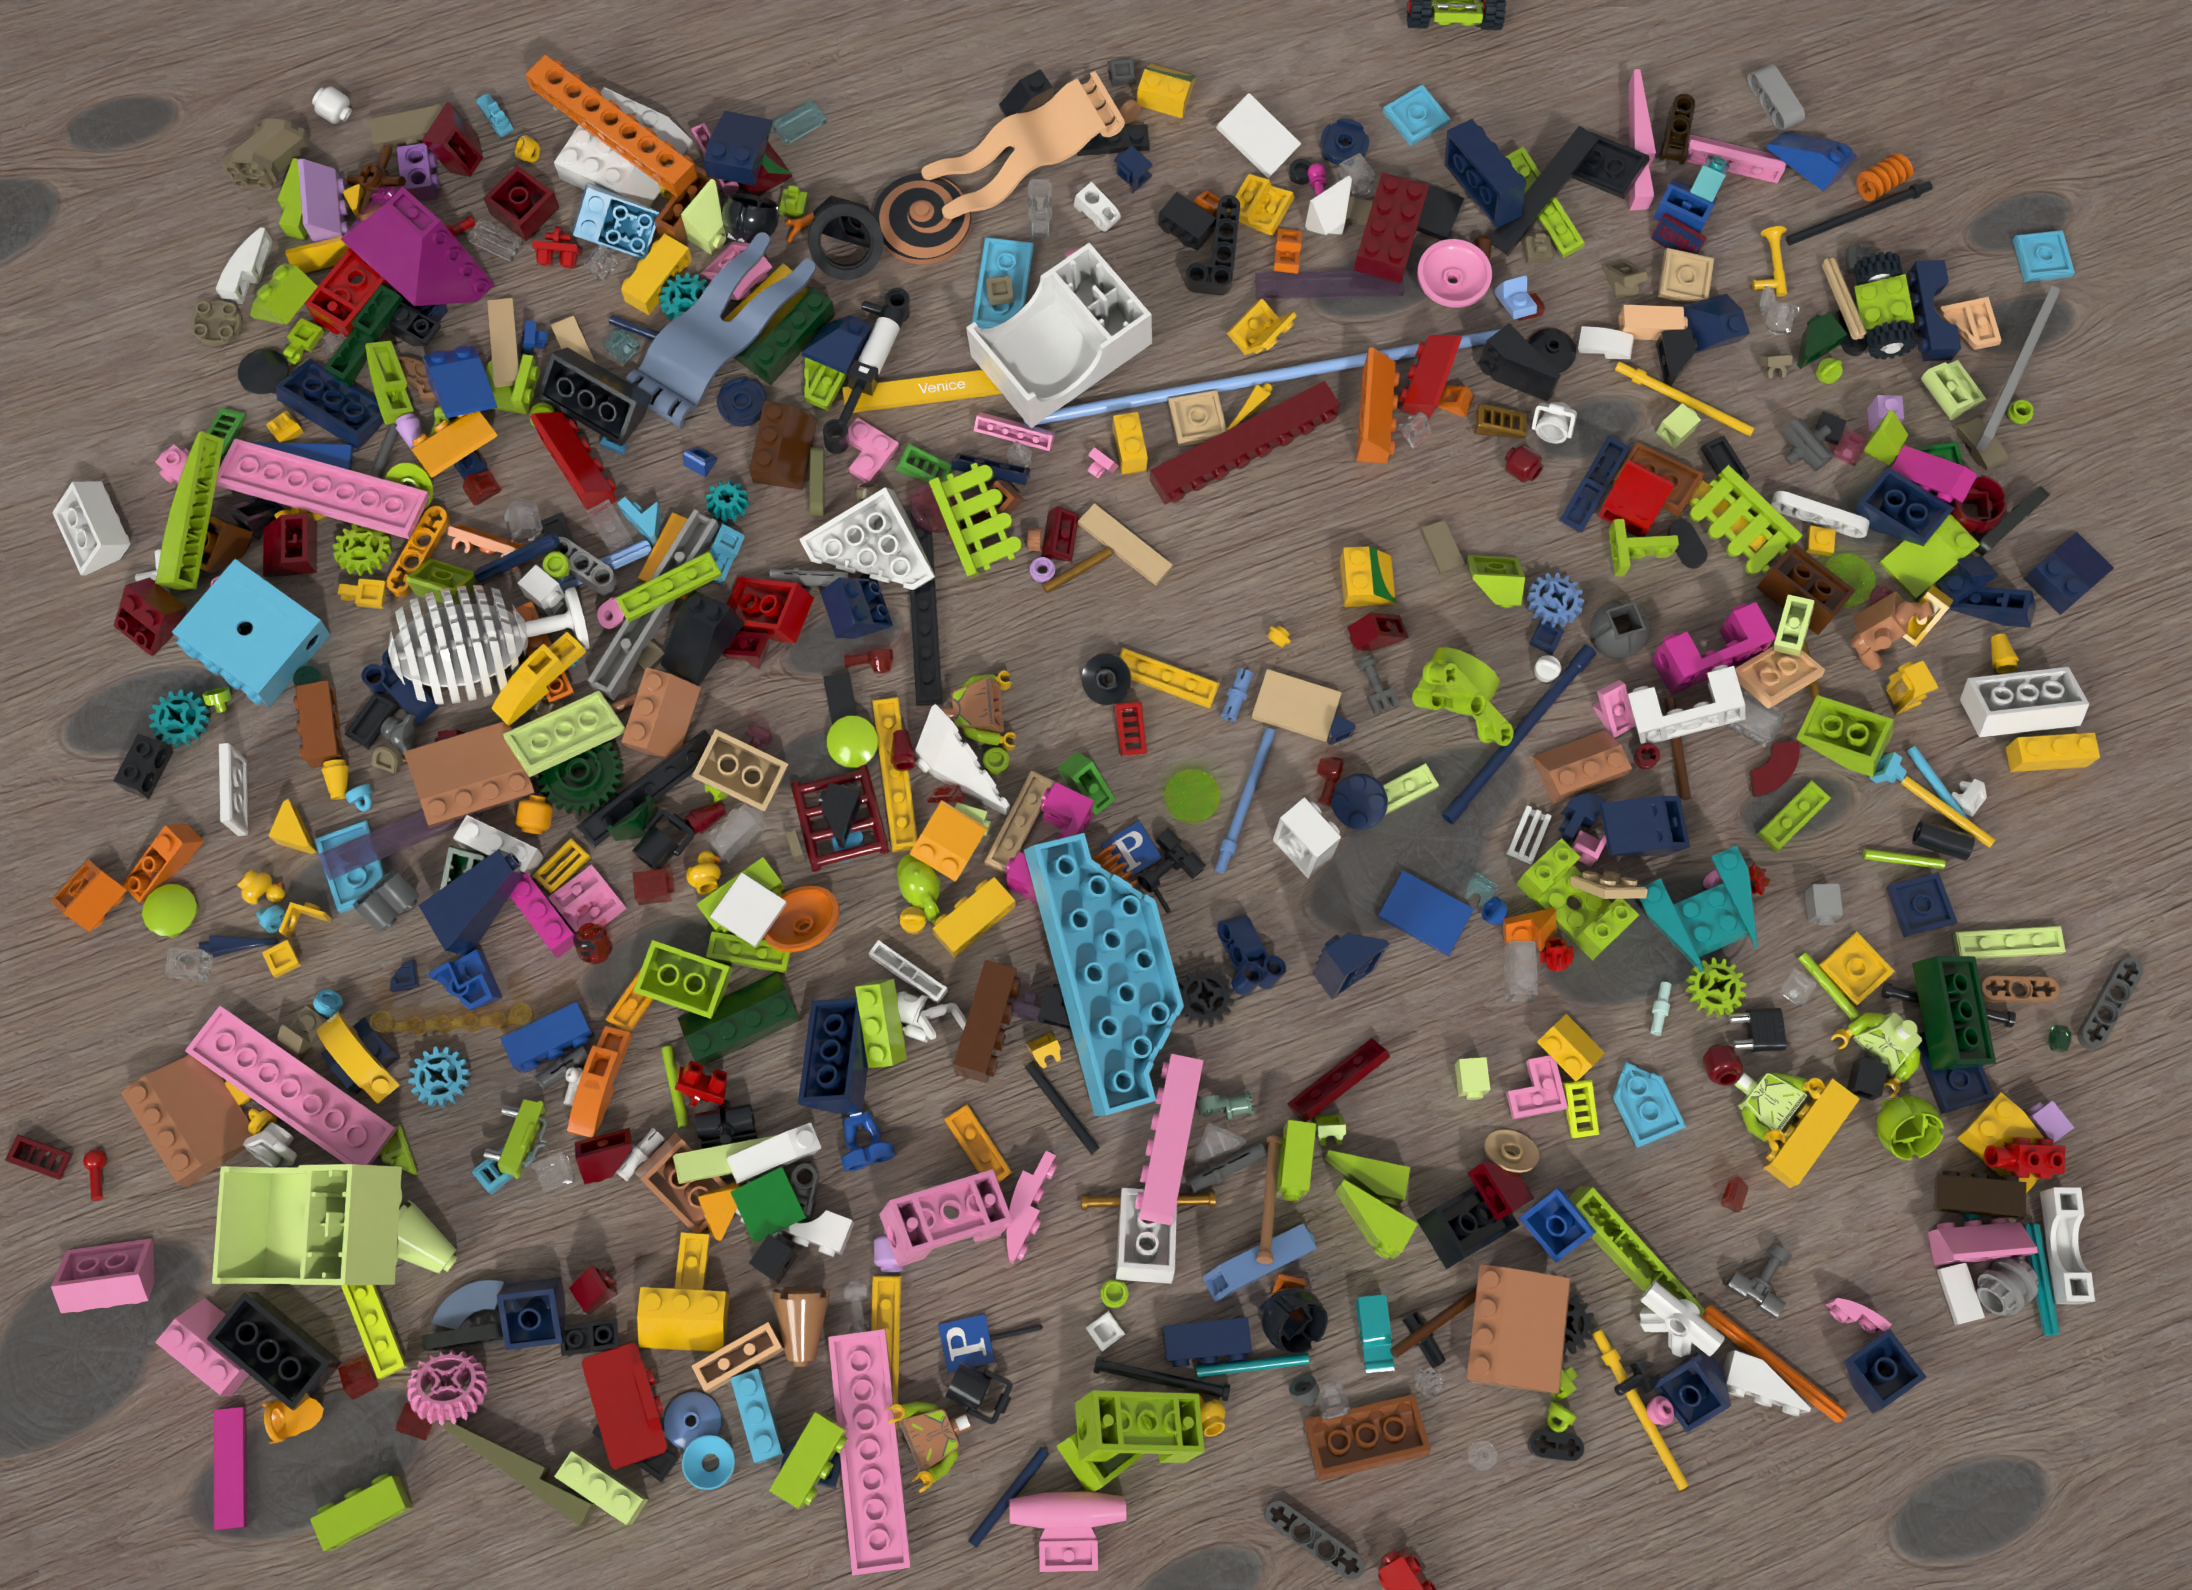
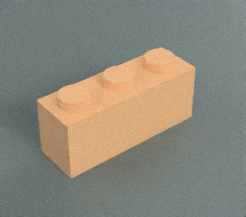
M767 1322L692 1365V1368L704 1392L711 1393L730 1382L731 1377L746 1373L784 1351V1346L773 1325Z

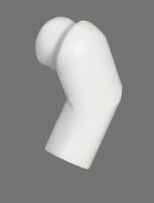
M571 1067L567 1070L565 1076L566 1080L569 1081L563 1104L573 1106L583 1069Z

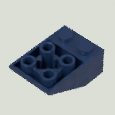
M1654 796L1600 803L1610 856H1668L1690 848L1680 796Z

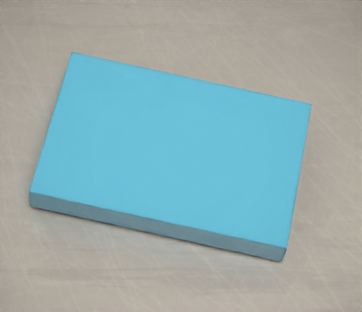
M365 820L315 838L337 911L343 913L354 909L353 903L386 875L369 822Z

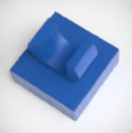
M526 320L522 331L521 354L531 355L534 347L545 349L548 332L536 331V321Z

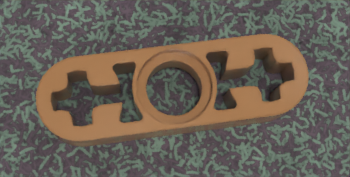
M1989 976L1980 981L1985 1002L2044 1004L2056 999L2060 993L2058 983L2050 977ZM2013 983H2019L2024 987L2025 993L2023 997L2016 996L2013 993ZM1990 984L1992 988H2001L2004 986V991L2000 990L1992 994V992L1990 990H1987L1986 987ZM2042 986L2050 990V993L2047 995L2043 991L2033 993V989H2038Z

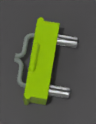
M523 1099L520 1108L508 1105L502 1107L501 1113L516 1117L503 1152L488 1148L484 1152V1158L499 1161L497 1165L501 1173L513 1175L515 1179H519L525 1165L533 1162L537 1150L545 1147L547 1140L543 1138L547 1127V1120L544 1118L546 1110L542 1101L534 1102ZM543 1122V1126L539 1134V1140L541 1141V1143L537 1144L534 1147L531 1157L528 1160V1157L530 1155V1152L532 1150V1147L534 1145V1142L536 1140V1137Z

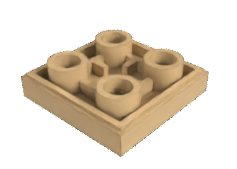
M1583 871L1582 875H1573L1570 879V886L1603 899L1647 898L1648 891L1646 887L1637 884L1638 880L1627 877L1620 878V873L1613 871H1604L1603 875H1599L1596 872Z

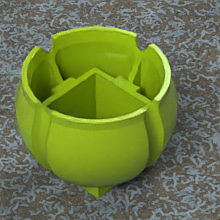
M1905 1095L1882 1101V1107L1877 1116L1876 1131L1882 1145L1896 1157L1903 1160H1912V1156L1917 1155L1919 1158H1922L1935 1150L1943 1138L1941 1129L1944 1128L1938 1111L1930 1102L1914 1095Z

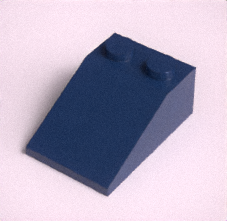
M724 111L709 138L703 162L707 177L755 186L773 120Z
M1888 467L1859 501L1854 514L1869 520V528L1876 532L1925 546L1954 510V507Z
M2076 532L2038 564L2024 580L2061 615L2113 570L2114 567Z

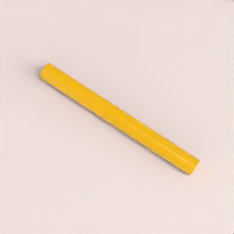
M1906 776L1901 782V785L1990 848L1996 841L1995 838L1909 776Z

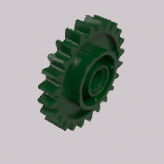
M604 742L538 773L540 777H543L537 781L540 787H544L541 793L544 796H548L547 801L550 804L555 803L557 810H561L565 806L567 814H570L573 809H575L578 816L581 815L583 809L592 814V807L601 808L602 802L607 803L610 801L609 795H618L614 788L623 785L617 779L624 776L623 771L619 769L624 766L623 762L618 759L620 754L617 750L612 751L614 746L611 742L607 744ZM578 770H587L584 776L575 777V773Z

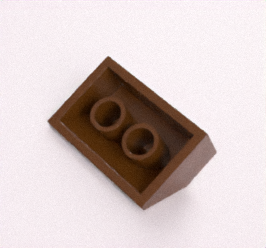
M764 401L749 468L753 483L803 490L817 419L789 404Z
M1794 543L1756 587L1783 609L1788 595L1814 600V609L1808 628L1817 635L1822 632L1856 591Z

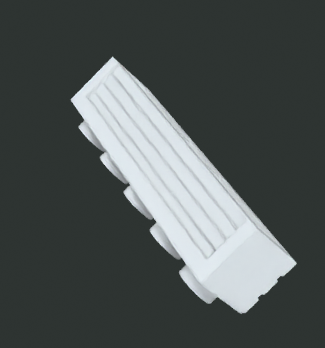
M880 940L877 941L869 952L870 958L936 1004H939L948 992L946 986H943Z

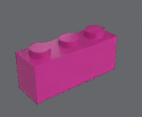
M1903 445L1891 468L1929 493H1937L1936 497L1948 503H1951L1952 499L1963 503L1977 477L1976 473L1965 466Z
M528 873L523 874L510 897L552 953L558 958L575 946L573 943L575 935Z

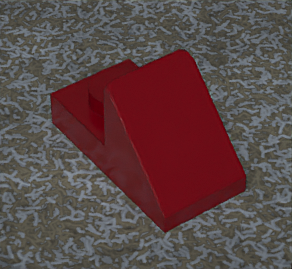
M738 632L722 655L728 659L746 660L755 668L760 669L769 649L770 636L766 633Z

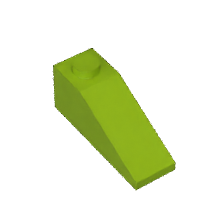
M1331 1150L1326 1152L1325 1161L1371 1196L1381 1199V1202L1392 1207H1396L1397 1203L1401 1204L1405 1201L1410 1167Z

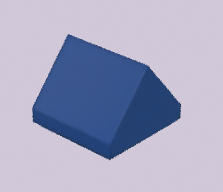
M694 447L683 453L684 466L703 477L707 476L717 461L715 456L699 447Z

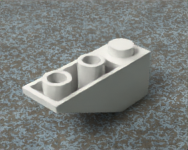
M1738 1351L1727 1352L1723 1370L1729 1394L1744 1398L1745 1394L1755 1397V1403L1771 1407L1772 1404L1783 1407L1782 1412L1793 1416L1810 1412L1811 1408L1762 1359Z

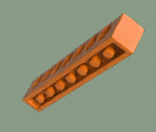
M544 55L525 74L531 90L674 196L678 197L697 178L694 168L695 164L687 155L682 156L668 141L663 142L649 127L644 128L633 115L625 114L614 101L606 100L595 87L587 86L576 73L571 74L560 61L556 59L553 61L547 55Z

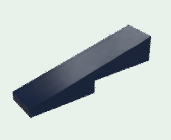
M1609 435L1607 436L1559 521L1582 533L1626 457L1630 446Z

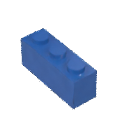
M574 1002L500 1039L513 1068L518 1072L523 1071L527 1073L536 1069L539 1066L538 1063L546 1059L554 1060L564 1055L565 1050L573 1046L574 1048H579L581 1045H586L590 1042L589 1039L595 1035L583 1008L578 1002Z

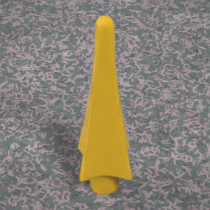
M1265 383L1262 387L1258 384L1255 386L1247 402L1227 430L1241 424L1269 402L1268 396L1271 395L1270 392L1273 390L1269 383Z

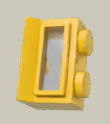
M1910 661L1898 667V672L1888 677L1891 682L1886 686V691L1893 704L1897 705L1895 715H1898L1921 705V701L1927 698L1926 694L1939 687L1924 661L1915 664Z

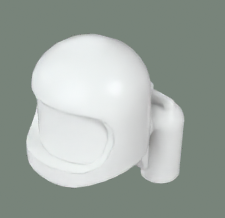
M905 991L897 993L901 1023L907 1024L902 1030L906 1036L927 1043L929 1038L918 1022L920 1013L924 1011L927 996L921 995L917 997Z

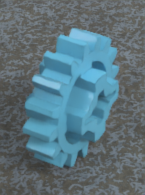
M434 1047L433 1054L431 1055L427 1051H423L424 1059L415 1058L414 1061L418 1065L417 1068L409 1069L415 1075L414 1078L408 1080L409 1084L416 1086L411 1090L412 1094L415 1096L420 1095L418 1100L423 1104L428 1100V1105L433 1108L437 1102L442 1108H446L447 1100L456 1104L455 1096L457 1094L465 1096L464 1091L461 1089L463 1086L467 1087L471 1084L465 1080V1077L471 1075V1071L464 1069L468 1062L465 1059L460 1060L461 1054L457 1051L452 1054L451 1049L445 1047L443 1053H441L438 1047ZM442 1060L438 1064H432L435 1061ZM457 1070V1080L455 1082L454 1073ZM425 1072L426 1081L423 1084V1074ZM432 1072L441 1074L448 1082L439 1081ZM449 1090L444 1094L438 1095L440 1091Z

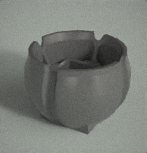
M1619 599L1613 601V603L1603 604L1596 611L1590 623V638L1595 639L1594 647L1605 657L1619 660L1627 656L1631 657L1641 651L1650 635V622L1645 619V611L1635 601ZM1627 615L1634 631L1618 635L1612 618Z

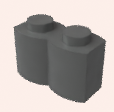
M394 868L384 875L372 888L361 895L353 903V906L378 932L381 929L387 930L396 922L397 919L395 917L403 910L407 912L412 909L418 902L419 894Z

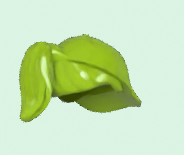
M906 855L897 866V880L900 892L909 903L924 909L926 918L934 924L940 917V910L936 904L941 890L940 878L934 868L912 855Z

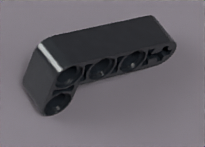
M1225 195L1219 200L1212 263H1192L1186 270L1185 286L1191 292L1224 295L1230 291L1240 213V202L1235 196ZM1226 208L1231 209L1230 219L1225 218ZM1226 230L1232 235L1225 237L1220 232ZM1226 254L1229 256V259L1221 260L1218 258V255ZM1197 274L1203 279L1195 281L1191 279V276ZM1218 277H1223L1227 280V282L1221 284L1218 283L1215 279Z

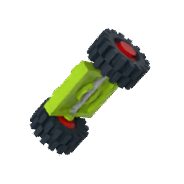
M1408 0L1407 27L1428 29L1431 19L1430 14L1432 13L1434 22L1440 25L1461 23L1465 26H1473L1475 23H1480L1481 30H1502L1506 14V0H1481L1480 3L1479 0Z

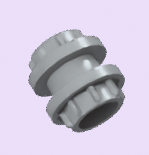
M2011 1257L2000 1258L1992 1264L1991 1270H1987L1979 1276L1976 1291L1981 1303L1992 1313L2004 1316L2016 1315L2024 1308L2025 1303L2030 1302L2036 1297L2039 1281L2033 1268L2025 1261Z

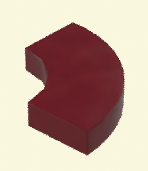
M1799 741L1773 743L1771 745L1770 757L1767 763L1749 772L1753 797H1760L1774 792L1791 777L1799 760Z

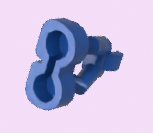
M850 1113L851 1117L844 1119L845 1146L851 1150L841 1158L845 1172L857 1171L871 1164L888 1161L896 1156L893 1143L879 1142L882 1133L872 1118L871 1113ZM861 1125L864 1126L872 1137L870 1145L865 1149L856 1143V1128Z

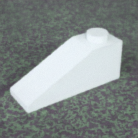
M808 1123L733 1154L726 1159L736 1183L739 1184L780 1167L812 1157L821 1149V1145L812 1123Z

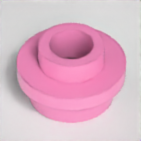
M1657 1396L1652 1398L1647 1405V1414L1653 1423L1667 1425L1673 1421L1674 1409L1665 1397Z

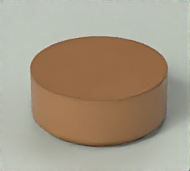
M1133 99L1126 101L1121 106L1119 112L1125 121V125H1129L1136 120L1140 114L1141 106Z

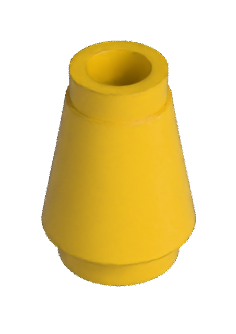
M2006 634L1992 636L1990 639L1992 667L1999 674L2015 671L2018 668L2017 663L2019 659Z
M342 759L324 762V768L321 771L331 800L345 799L348 791L349 766H346L345 760Z

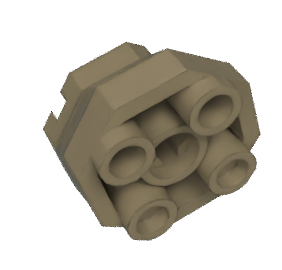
M265 118L262 120L261 125L259 123L255 125L252 136L223 158L222 168L227 176L233 179V184L238 187H260L270 190L273 188V184L277 182L279 172L287 167L293 158H298L309 149L310 139L305 129L298 126V129L295 130L291 128L292 123L287 120Z

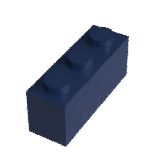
M1248 1317L1162 1327L1166 1363L1172 1362L1173 1367L1189 1366V1360L1201 1359V1364L1218 1363L1217 1357L1229 1356V1361L1246 1360V1354L1252 1353Z

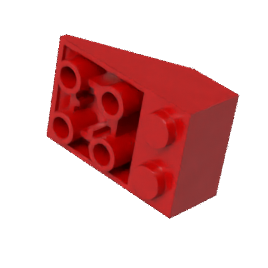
M1628 460L1601 508L1598 517L1611 524L1614 519H1624L1626 532L1636 537H1645L1675 484L1670 482L1667 477L1647 470L1644 465Z

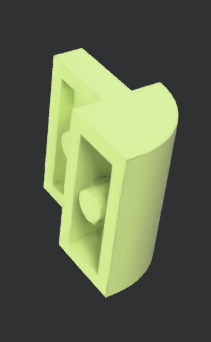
M1958 360L1949 364L1944 362L1932 367L1921 377L1924 385L1950 420L1958 418L1963 412L1981 405L1986 400Z

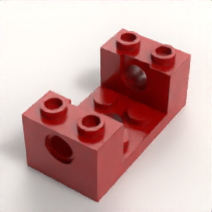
M349 248L304 304L317 324L345 340L354 329L351 325L353 319L381 284L386 286L388 282ZM354 277H363V280L360 283H351V280Z

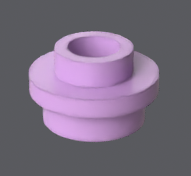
M1039 557L1031 563L1030 575L1037 582H1047L1055 575V565L1050 559ZM1040 568H1045L1047 572L1041 574L1038 572V570Z

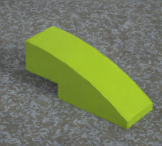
M293 158L277 199L283 209L279 224L286 236L306 240L308 232L303 225L298 159Z
M391 341L366 343L365 348L371 380L385 425L396 424L395 421L399 417L410 413L413 414L414 412L406 392V378Z

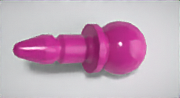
M1320 163L1312 164L1307 171L1310 186L1315 189L1316 197L1325 191L1324 186L1327 184V171Z

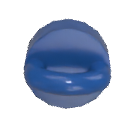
M1498 897L1489 899L1483 906L1482 918L1492 925L1498 923L1503 925V919L1509 918L1507 903Z

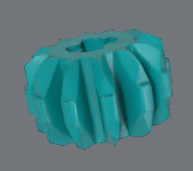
M729 479L727 484H723L719 480V487L710 486L711 494H706L705 499L708 502L706 508L708 512L712 513L715 520L721 518L722 522L726 524L728 519L732 518V521L736 523V516L745 517L744 509H748L750 506L747 500L749 497L748 492L743 490L740 482L734 485L733 481Z

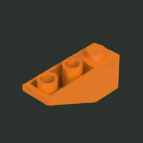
M187 823L165 825L122 883L123 887L139 903L144 902L150 893L156 888L161 887L191 860L204 840Z

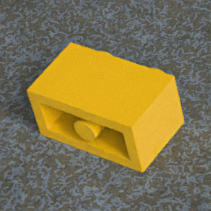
M1138 412L1113 416L1112 430L1121 474L1146 471L1148 457Z
M1567 1014L1537 1041L1575 1082L1605 1054Z

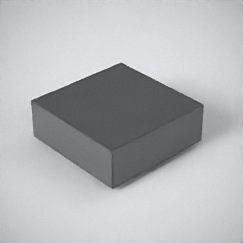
M1133 59L1109 61L1112 86L1136 84Z

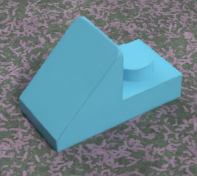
M624 497L617 503L621 514L654 547L660 535L662 512L659 503L655 502L646 511H643L635 501L631 503Z

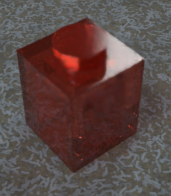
M666 869L633 873L634 895L639 905L671 901V893L675 892V882L673 876L669 877Z

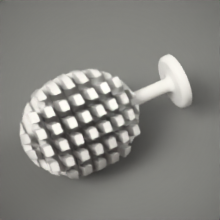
M473 585L477 604L470 603L466 586H457L460 601L458 605H454L449 588L441 589L444 607L439 609L437 608L433 592L425 594L429 612L424 615L421 614L417 597L410 600L414 620L408 625L403 607L398 609L395 614L400 632L395 639H393L392 632H390L388 653L392 668L405 685L403 676L413 681L417 700L426 702L422 686L424 684L431 686L435 704H444L440 687H448L452 704L461 703L457 686L464 685L469 701L477 699L474 683L479 681L484 697L492 695L489 678L494 675L498 688L502 691L507 685L504 670L509 666L512 675L519 668L518 657L522 651L524 657H526L528 637L572 629L574 638L584 649H589V639L575 587L565 590L566 613L525 622L513 604V614L505 609L499 589L491 588L494 606H491L487 603L482 585Z

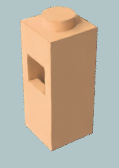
M1624 305L1618 316L1619 331L1634 335L1636 340H1658L1661 332L1687 329L1688 319L1684 317L1683 307Z

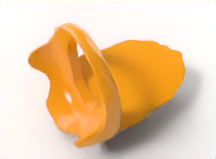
M309 1398L293 1411L278 1400L263 1403L262 1406L266 1407L264 1411V1424L271 1438L269 1444L282 1442L290 1436H297L304 1431L312 1429L323 1417L324 1408L321 1406V1403H318L316 1399Z

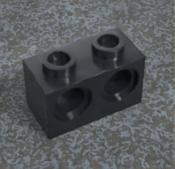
M137 734L113 782L127 792L150 799L173 752L162 742Z

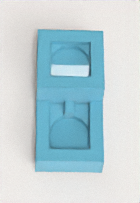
M721 524L708 550L722 573L721 577L714 580L719 584L725 581L731 564L737 556L745 535L724 524Z

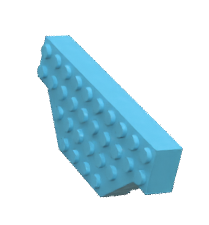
M1085 833L1033 845L1024 849L1094 1116H1106L1156 1101L1149 1073L1154 1065L1153 1061L1156 1055L1164 1046L1171 1032L1170 1028L1176 1017L1181 1013L1184 1004L1155 899L1147 894H1142L1133 888V885L1119 876L1109 873L1101 868L1100 864L1093 861L1090 856Z

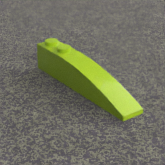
M199 431L170 509L155 584L175 590H192L197 588L224 439L203 431Z
M1580 1186L1569 1197L1571 1202L1596 1230V1233L1591 1238L1642 1291L1645 1292L1650 1284L1656 1281L1678 1300L1686 1299L1694 1303L1700 1311L1699 1316L1703 1315L1706 1310L1593 1187Z

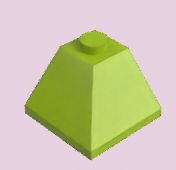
M1467 555V562L1473 580L1495 604L1504 608H1511L1514 605L1521 606L1525 575L1519 558Z

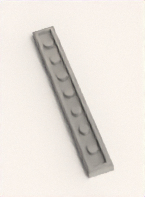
M2052 285L2048 291L1976 449L1985 451L1991 443L2061 291L2060 288Z

